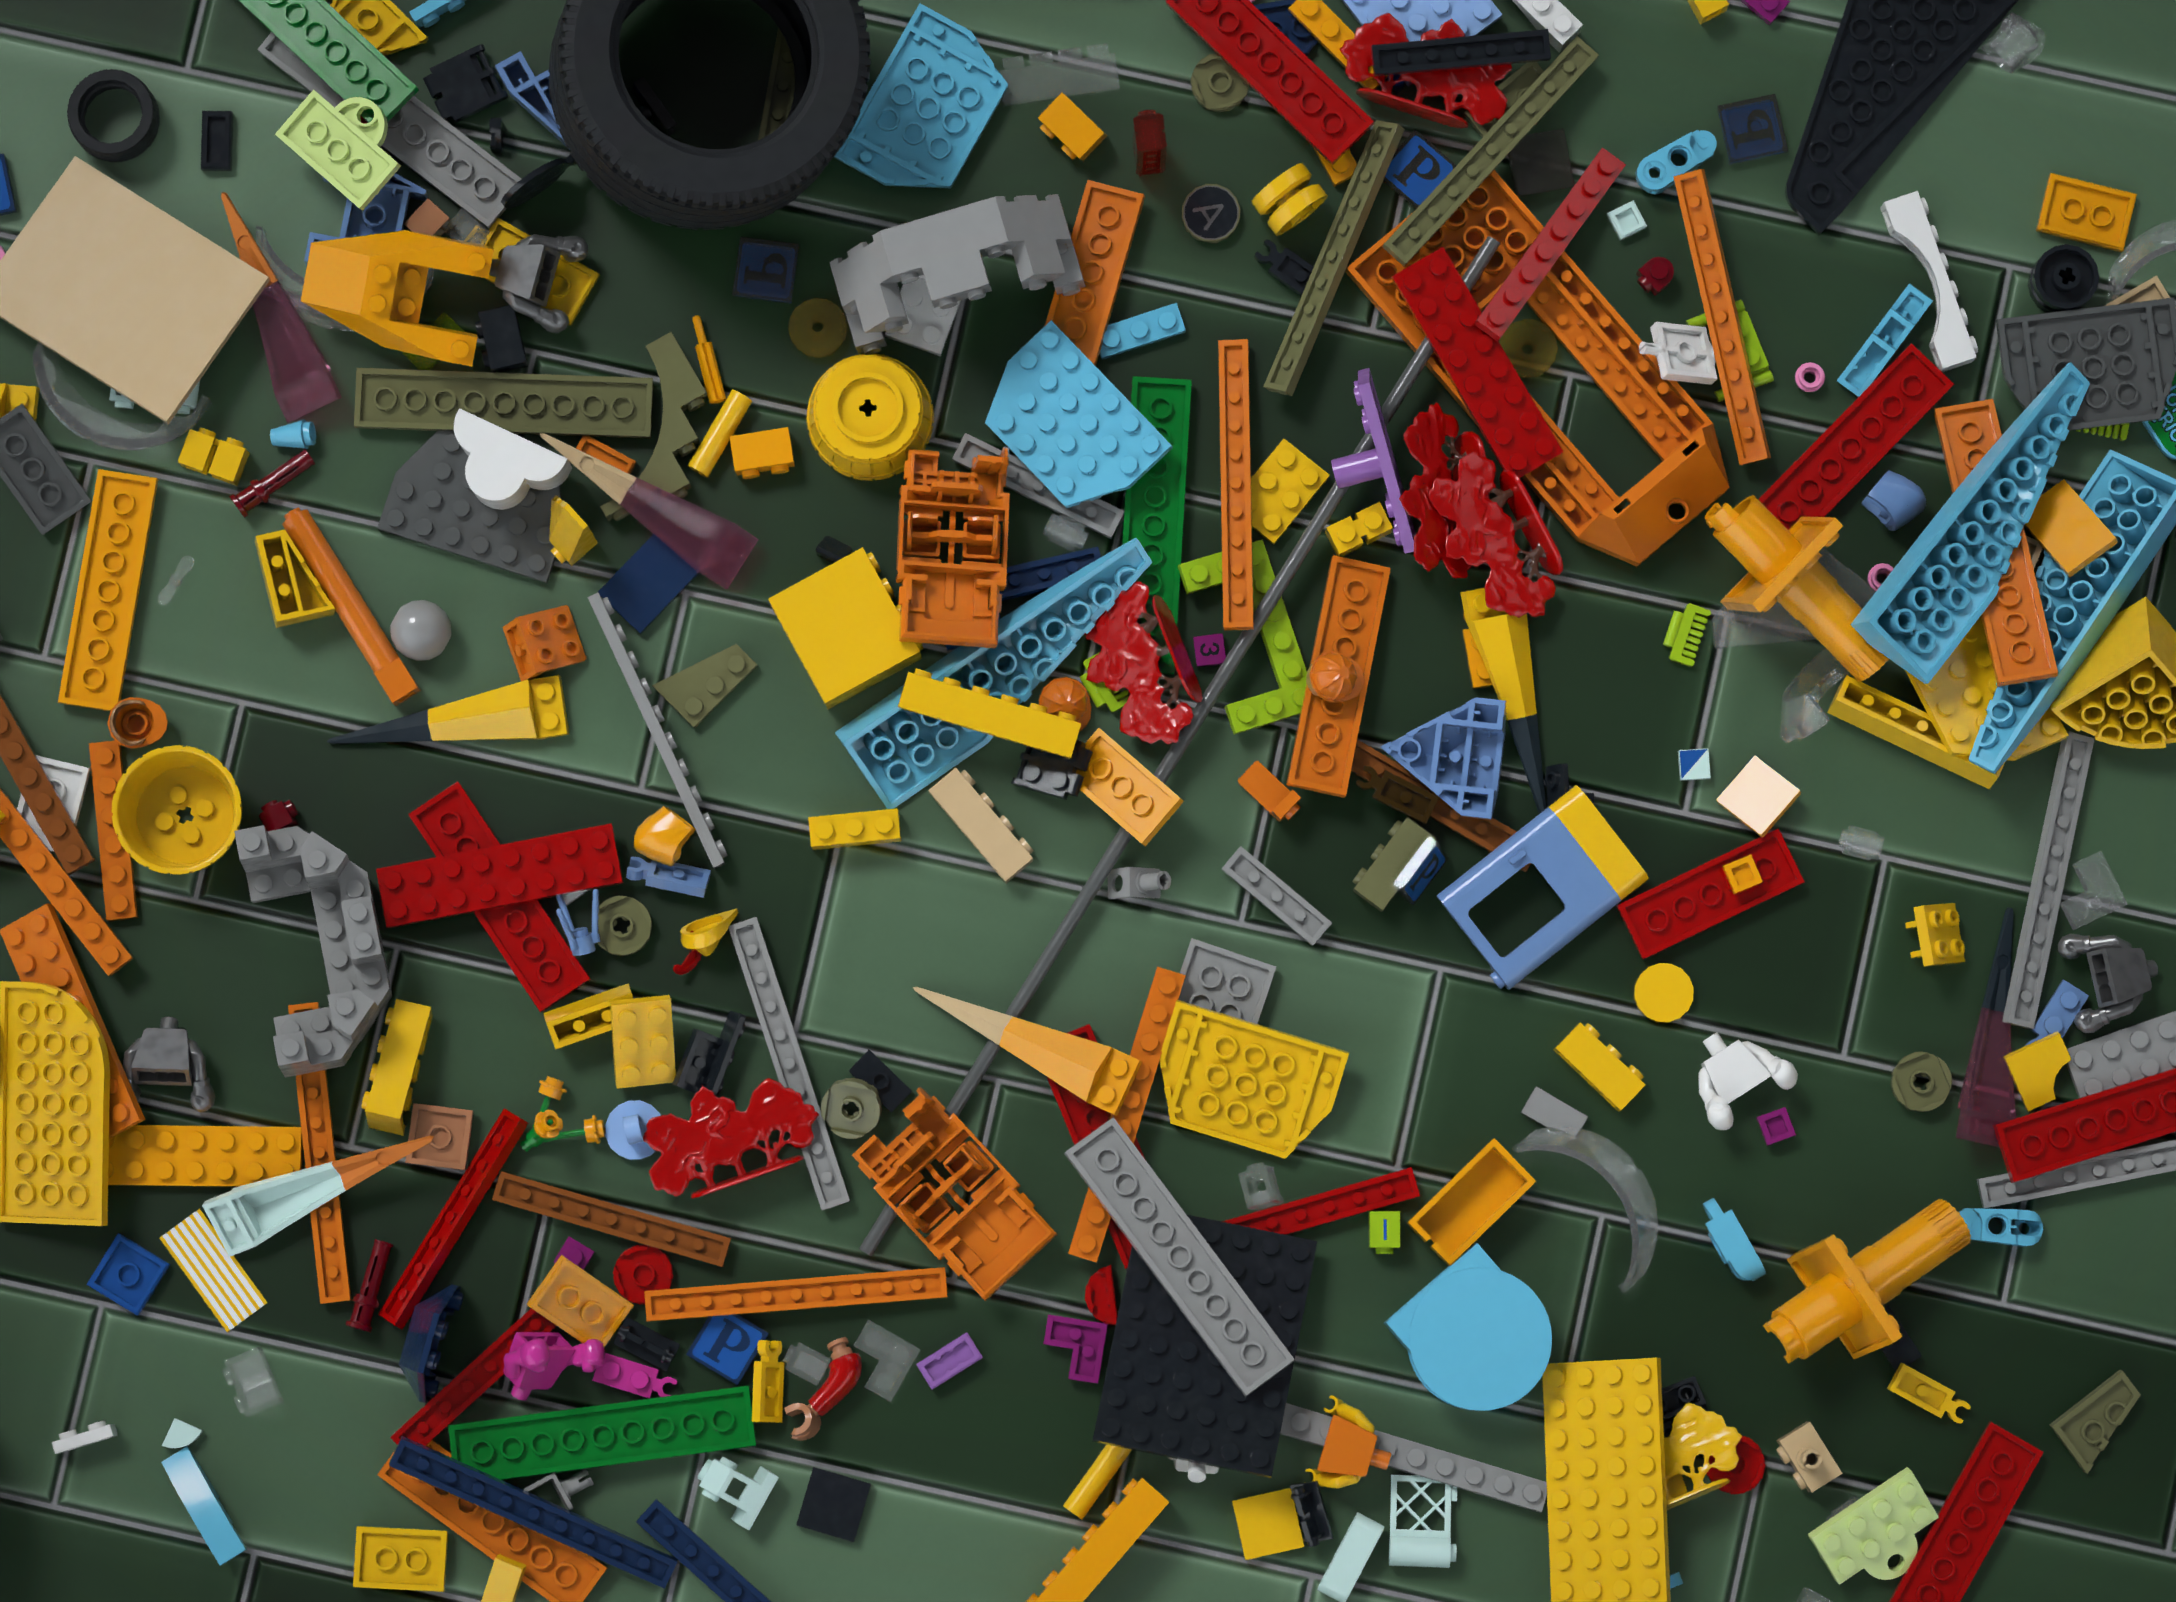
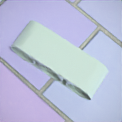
M1357 1512L1317 1590L1338 1602H1346L1385 1526Z

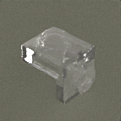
M463 208L457 212L443 229L452 239L485 245L486 237L490 233L484 225Z

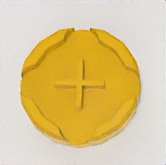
M1658 963L1648 967L1639 975L1634 985V1000L1638 1010L1655 1022L1669 1023L1681 1018L1689 1010L1693 1002L1694 987L1690 977L1682 968L1673 964Z

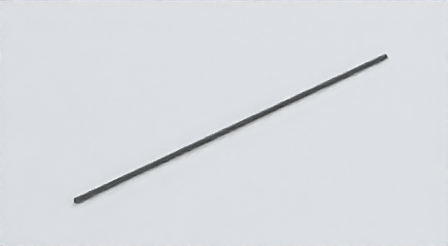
M1490 236L1486 238L1462 277L1470 292L1500 245V242ZM1426 337L1381 407L1386 427L1434 352ZM1365 433L1353 454L1371 450L1375 447L1371 433ZM1335 481L1256 608L1254 612V630L1242 631L1202 695V702L1197 703L1194 708V716L1191 723L1181 729L1178 742L1171 745L1156 769L1154 775L1164 784L1350 486L1339 489ZM1122 826L1005 1012L1006 1015L1016 1018L1021 1017L1131 840L1132 835ZM990 1039L946 1107L945 1112L949 1116L953 1113L957 1116L960 1115L1001 1049V1046ZM926 1167L920 1172L921 1174L924 1173ZM913 1189L895 1206L898 1207L899 1204L913 1191ZM886 1204L859 1247L861 1251L871 1257L897 1216V1213L888 1204Z

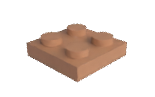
M413 1103L408 1141L430 1135L434 1137L429 1144L407 1155L405 1163L466 1170L474 1111Z

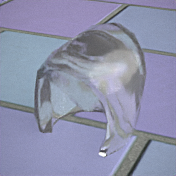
M2011 12L2002 20L1998 31L1981 49L2000 68L2012 74L2040 56L2045 47L2046 35L2043 30L2032 22Z

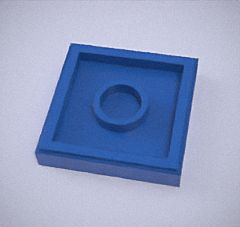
M118 1233L86 1285L139 1316L171 1264Z

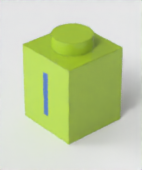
M1400 1211L1368 1212L1369 1248H1375L1376 1254H1394V1248H1400Z

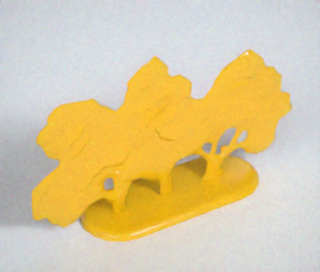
M1692 1403L1685 1404L1674 1417L1669 1437L1664 1438L1667 1510L1730 1483L1729 1479L1724 1478L1705 1484L1703 1479L1711 1467L1719 1471H1730L1736 1468L1739 1460L1736 1453V1445L1741 1440L1742 1435L1738 1433L1735 1427H1727L1721 1415L1713 1411H1705L1701 1406ZM1703 1454V1467H1698L1699 1472L1695 1473L1693 1465L1697 1455ZM1713 1456L1715 1462L1709 1465V1457ZM1683 1466H1689L1690 1473L1685 1472ZM1678 1474L1690 1477L1693 1482V1490L1672 1498L1667 1488L1668 1480Z

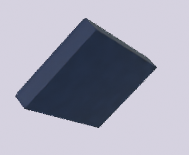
M658 529L597 593L600 594L602 599L608 597L612 608L638 633L642 634L695 579L702 569Z

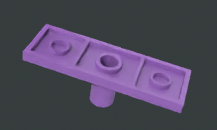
M1370 368L1358 371V380L1354 381V394L1357 405L1364 406V409H1362L1363 417H1361L1366 434L1371 433L1375 449L1331 460L1332 468L1339 489L1384 478L1387 493H1385L1386 509L1389 518L1395 517V520H1393L1395 541L1397 546L1403 545L1406 554L1414 551V536L1416 532L1411 516L1407 514L1399 500L1404 489Z

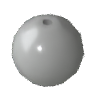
M415 600L401 606L390 625L391 640L396 649L405 657L416 661L431 660L439 656L444 651L452 635L451 622L446 612L436 603L427 600Z

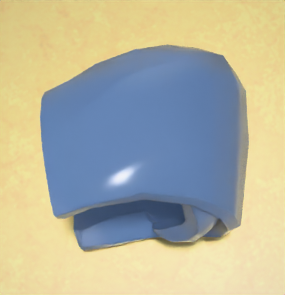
M1888 470L1861 504L1874 514L1890 531H1896L1912 521L1925 509L1926 498L1922 489L1913 481Z

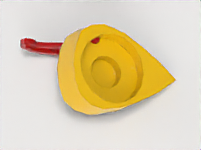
M737 908L698 919L681 928L682 946L691 949L681 965H674L673 971L676 974L683 975L688 973L700 961L701 955L709 956L715 951L721 938L737 916Z

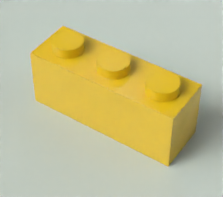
M898 808L808 817L812 850L902 841Z
M629 983L544 1012V1018L555 1050L612 1030L610 1001L634 999Z
M1580 1022L1553 1050L1619 1112L1646 1085L1641 1081L1644 1076L1633 1065L1627 1067L1620 1061L1621 1053L1611 1044L1606 1047L1598 1039L1601 1035L1589 1023L1584 1026Z

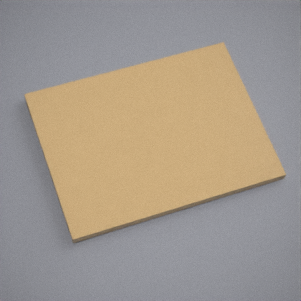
M75 156L0 260V318L169 424L270 279L262 272Z

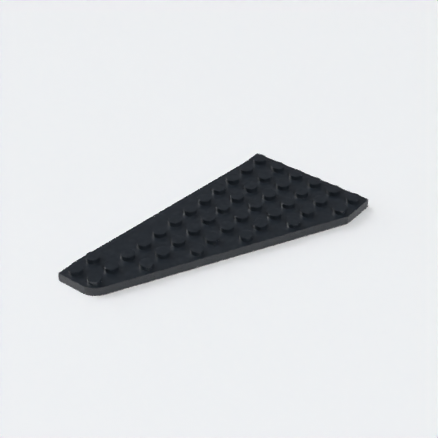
M2018 0L1847 1L1785 186L1786 200L1791 209L1818 235L1844 211Z

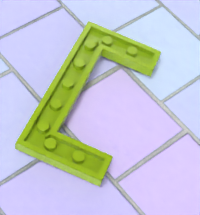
M1263 539L1252 542L1254 612L1275 579ZM1222 552L1178 565L1186 594L1223 584ZM1282 596L1260 630L1279 689L1225 706L1234 735L1294 717L1301 713L1307 670Z

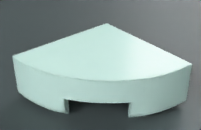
M174 1418L162 1446L167 1448L188 1446L200 1437L203 1430Z

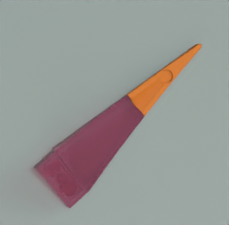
M222 192L221 198L240 259L270 279L254 302L253 307L267 358L274 394L287 423H290L342 397L330 373L332 370L228 194Z

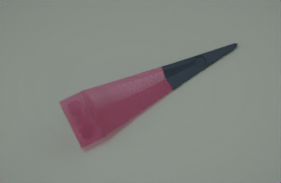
M2012 908L2005 910L1957 1107L1960 1109L1956 1138L1998 1148L2000 1147L1993 1125L2016 1118L2013 1078L2003 1056L2011 1053V1024L2002 1022L2011 979Z

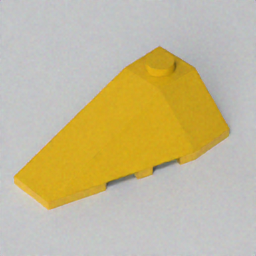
M555 495L551 499L549 541L554 548L550 552L561 564L567 561L573 566L598 542L589 526L573 508Z

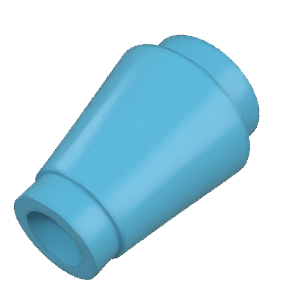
M303 419L273 428L270 431L271 443L273 446L308 449L309 446L316 444L314 423Z

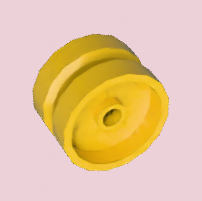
M1299 163L1283 172L1264 187L1251 202L1260 215L1272 213L1268 220V226L1276 236L1282 235L1304 221L1328 197L1319 184H1312L1306 187L1310 182L1312 174L1303 163Z

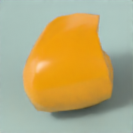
M662 806L638 826L634 835V848L638 853L647 858L672 867L680 858L683 845L696 829L666 806Z

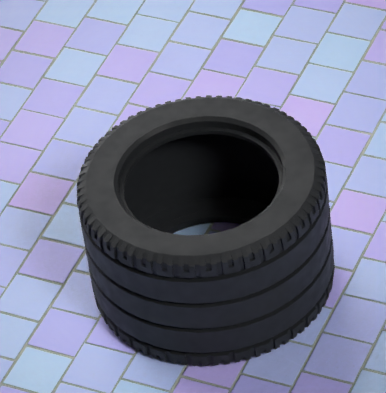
M646 0L566 1L551 44L548 69L550 73V99H552L551 105L556 124L559 125L563 141L567 149L570 148L572 151L571 155L581 171H586V176L600 191L601 189L606 191V195L621 207L624 204L628 207L627 210L645 219L650 217L652 218L651 221L670 227L677 225V228L698 230V228H703V230L724 229L725 226L731 228L749 224L750 221H756L773 214L776 210L795 200L797 196L801 195L818 178L849 137L848 135L860 115L868 89L867 82L869 81L871 59L869 58L871 54L869 32H866L868 26L863 6L858 4L860 0H751L773 19L786 39L794 64L795 91L787 120L779 128L759 141L731 149L698 148L672 139L653 126L641 114L628 94L619 64L620 31L622 24L628 16Z

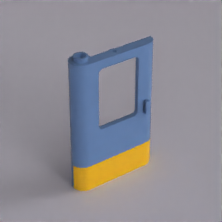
M1575 785L1436 897L1491 966L1493 973L1490 974V977L1500 989L1505 986L1510 990L1646 882L1649 877L1587 795ZM1528 863H1532L1564 903V910L1507 956L1500 957L1470 919L1468 912Z

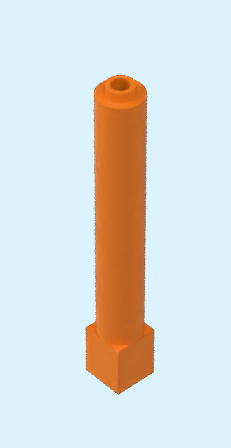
M298 507L288 512L284 516L286 520L282 523V526L304 558L310 571L318 580L327 598L332 602L335 611L362 652L391 702L398 706L420 692L419 686L404 662L400 659L308 509L301 510Z

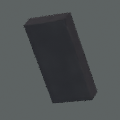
M202 111V171H232V111Z

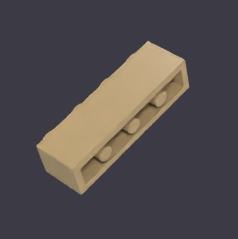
M955 767L928 790L929 794L1007 884L1033 862V857L1030 854L1034 850L1023 837L1019 841L1011 833L1015 828L1004 815L999 818L993 812L992 808L995 804L984 792L981 795L976 792L972 787L976 782L965 769L960 773Z

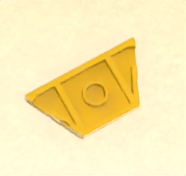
M333 0L332 4H330L384 56L426 43L429 40L391 0Z

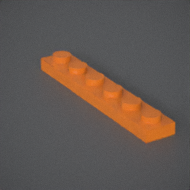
M115 740L89 743L106 921L138 918L132 857L119 842L112 821V800L116 793L115 789L118 781L123 775L121 745Z

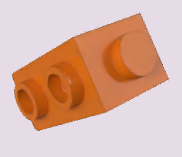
M1255 761L1238 779V784L1279 823L1284 817L1290 820L1301 808L1298 805L1301 797L1293 789L1290 791L1259 761Z

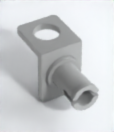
M1124 867L1112 869L1107 877L1108 899L1128 897L1158 899L1161 897V890H1167L1170 887L1171 877L1167 871H1160L1155 868ZM1118 875L1123 879V886L1119 892L1115 888V880Z
M582 1469L562 1481L557 1478L555 1473H552L523 1490L530 1492L551 1481L565 1509L571 1511L573 1506L570 1502V1497L594 1485L591 1477L578 1482V1480L589 1475L586 1469Z

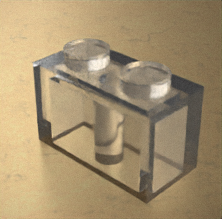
M262 1347L254 1348L224 1361L227 1368L223 1369V1374L228 1385H234L238 1396L234 1397V1401L240 1414L245 1412L246 1417H252L284 1403Z

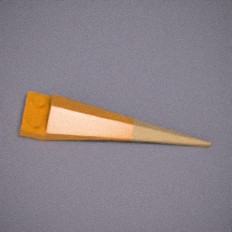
M913 987L915 992L1087 1103L1115 1116L1118 1115L1142 1061L1097 1042L923 988Z

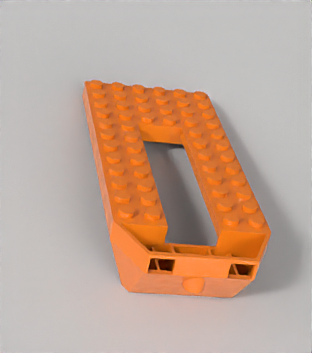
M1494 170L1405 267L1383 248V245L1407 218L1351 263L1345 272L1415 353L1424 340L1425 335L1392 281L1391 277L1439 248L1444 247L1462 278L1484 241L1490 236L1500 242V245L1470 292L1482 312L1544 227ZM1563 251L1526 303L1663 462L1619 498L1532 397L1562 448L1563 453L1522 476V479L1576 541L1637 567L1727 492L1730 487L1713 422L1677 381L1661 379L1657 358L1654 355L1639 353L1641 351L1639 350V345L1642 340L1569 255ZM1433 352L1425 366L1474 421L1438 357ZM1698 445V447L1695 450H1693L1689 455L1685 456V454H1687L1691 449ZM1628 501L1630 504L1626 508H1624L1620 513L1617 514L1616 512H1618L1622 507H1624V505ZM1672 504L1683 506L1685 510L1684 517L1673 519L1668 512L1669 506Z

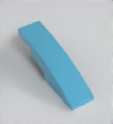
M1909 283L1837 379V382L1859 397L1872 384L1933 300Z
M186 1446L162 1461L161 1463L218 1564L222 1566L247 1550L232 1525L231 1518L218 1499L217 1492L190 1448Z

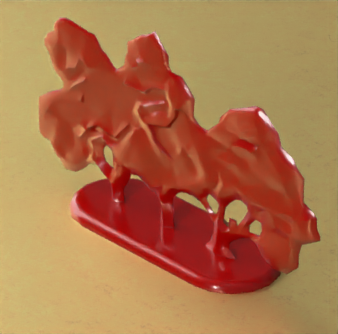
M1385 13L1375 18L1372 23H1365L1357 28L1354 39L1344 41L1343 46L1340 48L1341 53L1347 59L1345 72L1350 80L1361 82L1373 77L1380 84L1381 91L1371 88H1359L1356 90L1358 96L1368 101L1455 128H1468L1466 120L1453 114V111L1460 108L1469 111L1474 121L1480 125L1490 123L1494 118L1500 119L1505 113L1508 99L1495 85V81L1502 80L1508 72L1512 71L1511 64L1400 74L1397 80H1393V75H1389V81H1385L1386 76L1374 77V74L1368 71L1369 66H1373L1371 46L1409 42L1403 25L1390 13ZM1450 19L1443 23L1439 30L1431 29L1423 33L1420 41L1464 37L1465 34L1453 19ZM1401 81H1408L1416 85L1418 91L1415 100L1411 101L1392 95L1393 85ZM1458 94L1463 96L1461 102H1455ZM1438 95L1444 97L1446 110L1443 111L1422 104L1424 97Z
M770 1078L765 1079L753 1091L747 1110L742 1112L736 1110L733 1100L724 1096L717 1098L713 1091L702 1086L690 1102L692 1116L689 1120L676 1117L670 1113L652 1117L646 1125L647 1130L644 1133L643 1141L653 1150L661 1152V1156L649 1170L653 1187L656 1191L664 1190L667 1194L677 1197L685 1191L691 1180L698 1178L705 1181L707 1187L693 1192L690 1196L691 1198H697L803 1160L804 1157L796 1155L781 1160L777 1157L778 1153L786 1143L796 1148H805L811 1145L814 1138L812 1123L819 1114L815 1111L814 1106L804 1104L801 1093L796 1092L792 1088H784L781 1083ZM779 1130L778 1143H772L774 1147L770 1148L769 1137L772 1131ZM785 1132H789L790 1139L785 1141ZM758 1140L765 1141V1147H761L758 1144ZM754 1148L765 1152L767 1165L746 1172L741 1161L742 1154ZM700 1164L703 1172H697L695 1165ZM716 1165L735 1166L737 1176L715 1183L713 1180L714 1167Z

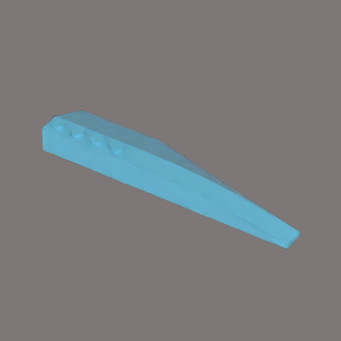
M2071 362L2040 392L1974 467L1850 624L1870 646L1924 684H1928L1998 593L2000 588L1998 583L2002 574H2006L2010 562L2008 561L2014 548H2017L2022 536L2020 534L2025 523L2029 522L2047 482L2045 477L2049 469L2056 462L2058 457L2056 455L2061 441H2065L2069 432L2067 429L2072 417L2076 416L2090 385V382Z
M2109 450L2079 497L2117 538L2118 543L2070 578L2044 550L2045 556L2041 566H2038L2035 577L2058 675L2053 678L2001 687L1997 686L1993 699L1989 701L1986 709L1987 715L1984 724L1980 726L1970 753L1969 761L1995 774L2029 734L2075 674L2175 527L2176 479L2118 452Z
M1134 538L999 619L998 645L996 648L959 646L924 671L933 673L931 679L943 682L944 677L958 680L961 682V688L971 691L973 685L990 690L989 696L998 699L1001 698L1002 694L1018 698V704L1020 705L1030 698L1036 686L1041 681L1044 682L1077 646V641L1085 633L1088 634L1097 619L1105 611L1108 612L1115 604L1114 601L1121 591H1127L1153 562L1139 540ZM904 685L835 732L887 809L896 808L984 747L994 736L897 708Z

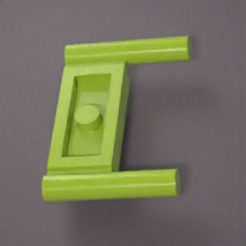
M1740 299L1735 301L1754 387L1757 388L1774 381V378L1769 370L1768 361L1748 312L1745 311L1743 301ZM1705 313L1686 320V325L1706 326ZM1722 388L1714 391L1718 402L1725 400Z

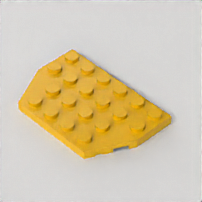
M1981 616L1928 684H1924L1906 671L1943 745H1945L1949 753L1948 755L1951 757L1970 756L1980 726L1984 724L1989 701L1993 699L1997 688ZM2051 706L2007 759L2008 761H2015L2060 742L2069 736L2060 718L2051 710Z
M1177 1000L1159 1060L1170 1124L1286 1159L1298 1144L1332 1111L1349 1052Z

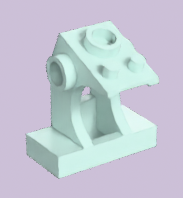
M723 1456L720 1460L717 1458L713 1461L708 1459L697 1478L701 1480L699 1486L704 1488L701 1494L715 1502L722 1498L737 1506L731 1519L738 1525L750 1530L779 1477L760 1466L752 1479L736 1471L738 1464ZM733 1477L747 1484L739 1499L725 1492Z

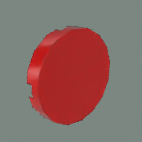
M645 1244L635 1245L625 1250L617 1259L613 1270L614 1284L618 1292L628 1301L640 1305L645 1304L644 1291L670 1289L673 1281V1267L668 1256L660 1249Z
M1743 1435L1736 1445V1453L1739 1458L1736 1468L1730 1471H1719L1711 1467L1706 1473L1710 1482L1724 1478L1729 1479L1730 1483L1719 1488V1490L1732 1495L1742 1494L1754 1489L1761 1481L1765 1471L1764 1455L1759 1445ZM1713 1456L1709 1457V1465L1715 1462Z

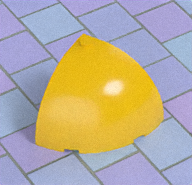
M2145 596L2114 616L2075 674L2051 704V710L2067 725L2078 732L2082 730L2095 736L2097 741L2126 748L2157 749L2166 748V744L2176 743V632Z

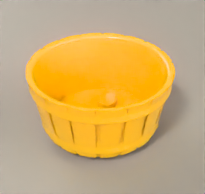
M880 354L854 355L837 362L819 378L813 388L807 406V430H809L808 434L815 450L818 451V455L827 465L832 466L835 471L858 480L887 479L893 477L894 474L897 475L904 471V462L907 461L908 449H926V444L929 443L933 430V404H931L930 394L923 381L904 363ZM865 400H871V404L877 406V410L872 411L870 417H866L865 412L859 410V406H863Z
M165 746L162 749L158 748L142 755V758L139 757L127 768V772L123 773L115 789L116 793L112 800L113 827L122 847L139 864L164 874L181 875L193 873L214 864L229 850L236 839L234 831L240 829L242 819L241 796L232 774L216 757L190 746ZM186 807H190V814L194 816L193 820H187L184 824L180 823L181 817L177 815L179 809L184 811Z

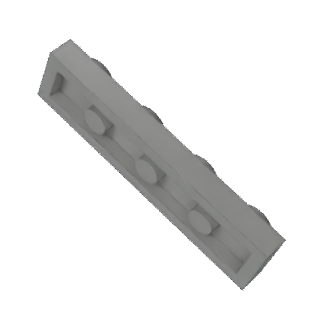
M1240 846L1221 868L1223 872L1311 946L1318 941L1332 924L1330 920L1243 847Z

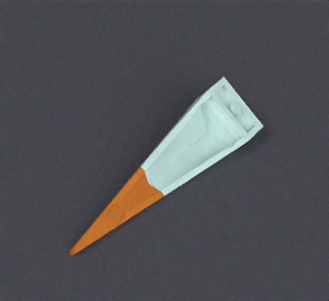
M434 1136L418 1138L235 1187L229 1192L206 1200L202 1207L230 1257L256 1247L356 1184L429 1144Z

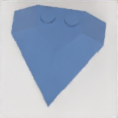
M1475 697L1466 702V704L1450 712L1448 711L1407 732L1406 735L1380 747L1461 816L1492 819L1498 796L1505 741L1506 700Z

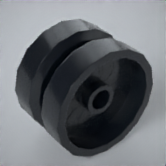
M2068 244L2054 246L2043 253L2029 273L2028 289L2030 297L2036 306L2046 313L2081 309L2097 290L2100 277L2097 264L2088 252L2078 246ZM2062 277L2066 279L2067 284L2062 283Z

